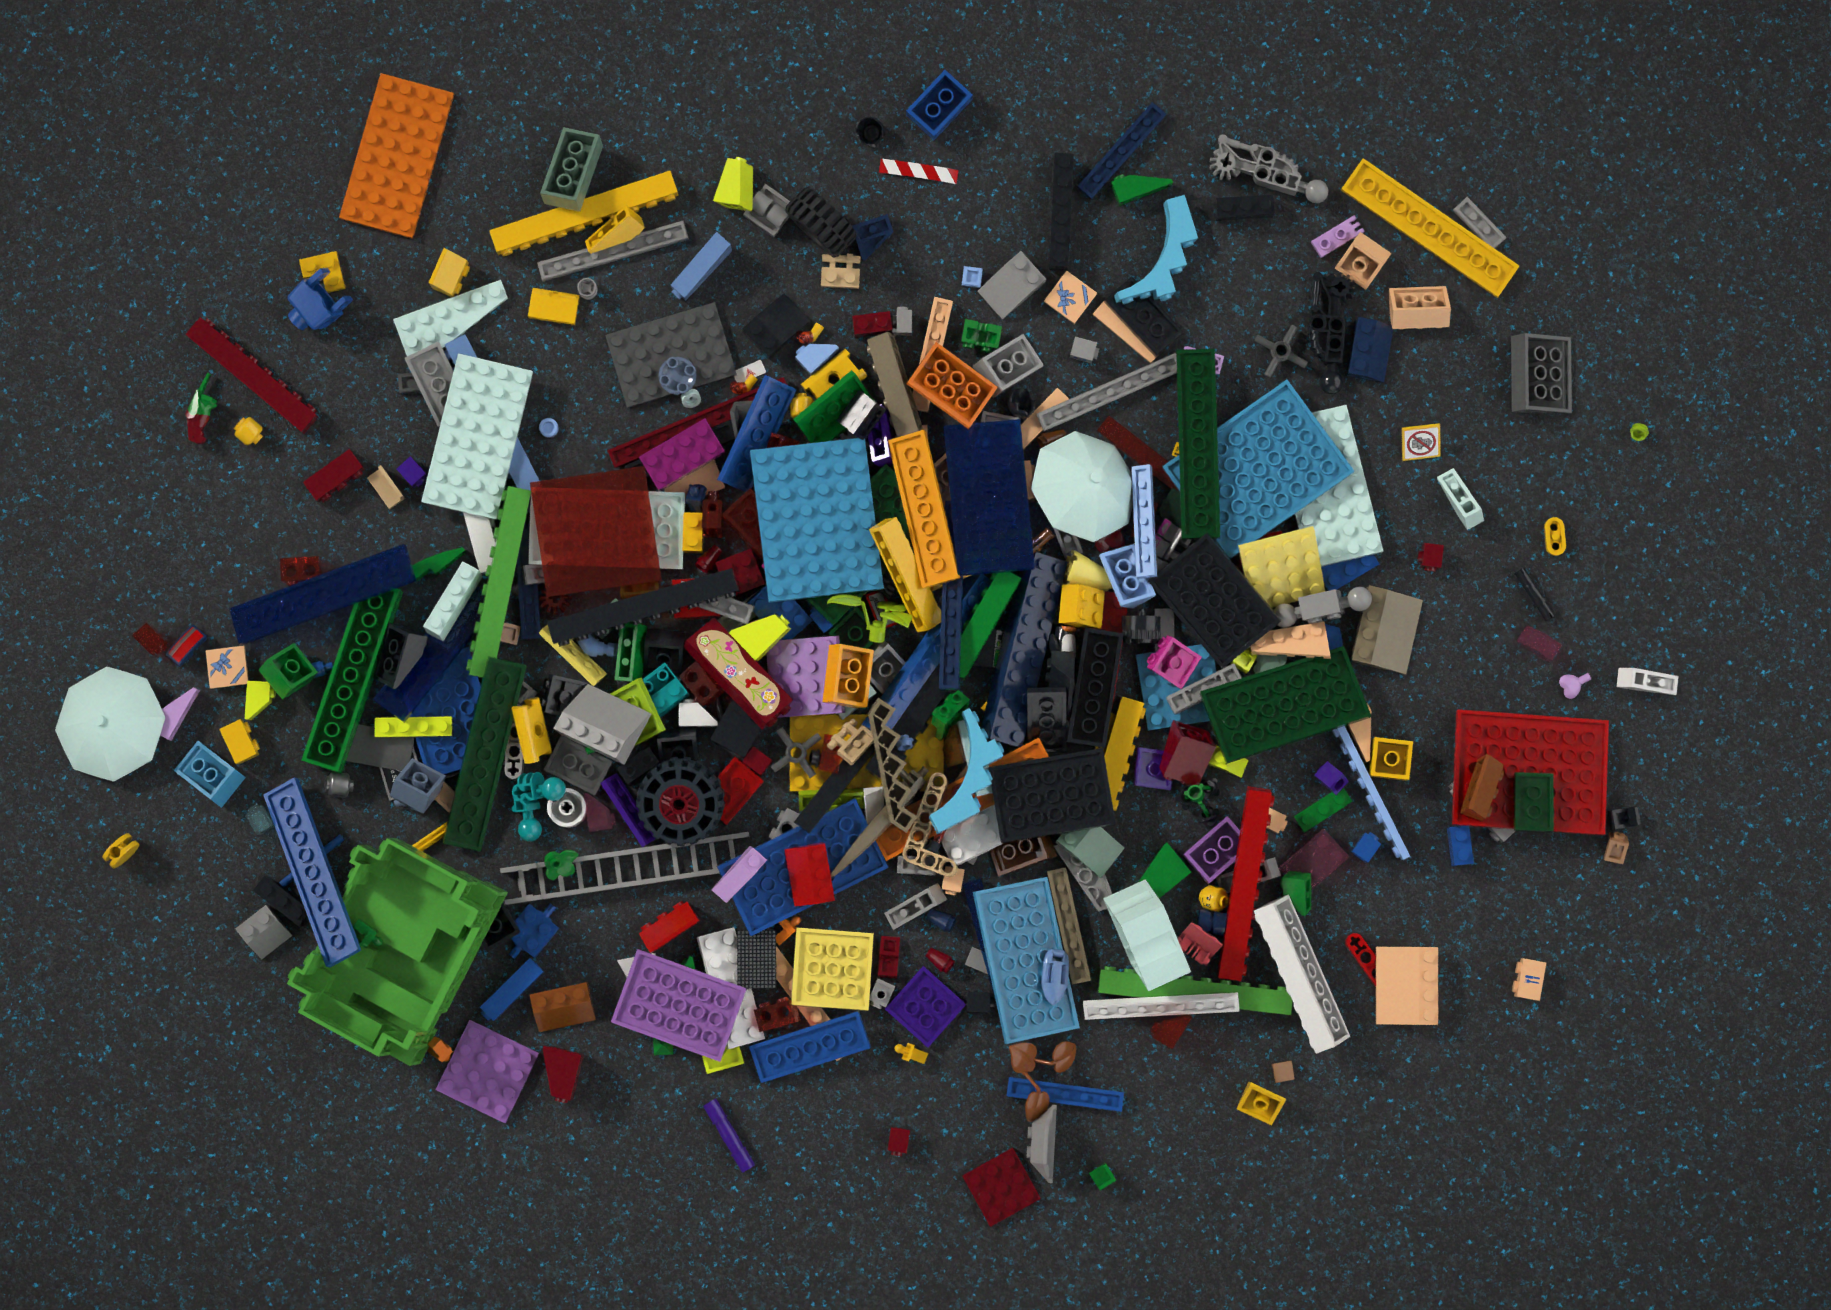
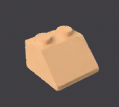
M1360 232L1335 269L1342 272L1345 276L1350 275L1349 279L1354 280L1356 284L1366 290L1391 253Z

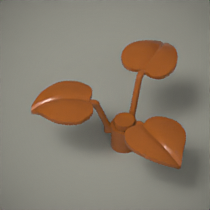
M1069 1041L1059 1043L1053 1051V1061L1035 1059L1037 1049L1032 1043H1018L1009 1046L1013 1070L1016 1073L1025 1075L1036 1088V1092H1031L1026 1100L1025 1112L1028 1122H1033L1039 1118L1049 1106L1048 1093L1045 1091L1041 1092L1040 1087L1029 1076L1028 1072L1034 1070L1035 1062L1054 1065V1070L1058 1073L1066 1071L1072 1065L1076 1056L1075 1043Z

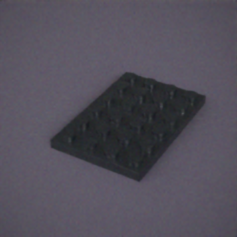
M1208 532L1157 572V577H1151L1148 580L1221 668H1224L1281 622L1280 617Z
M1103 748L988 767L993 779L991 780L1001 844L1116 825Z

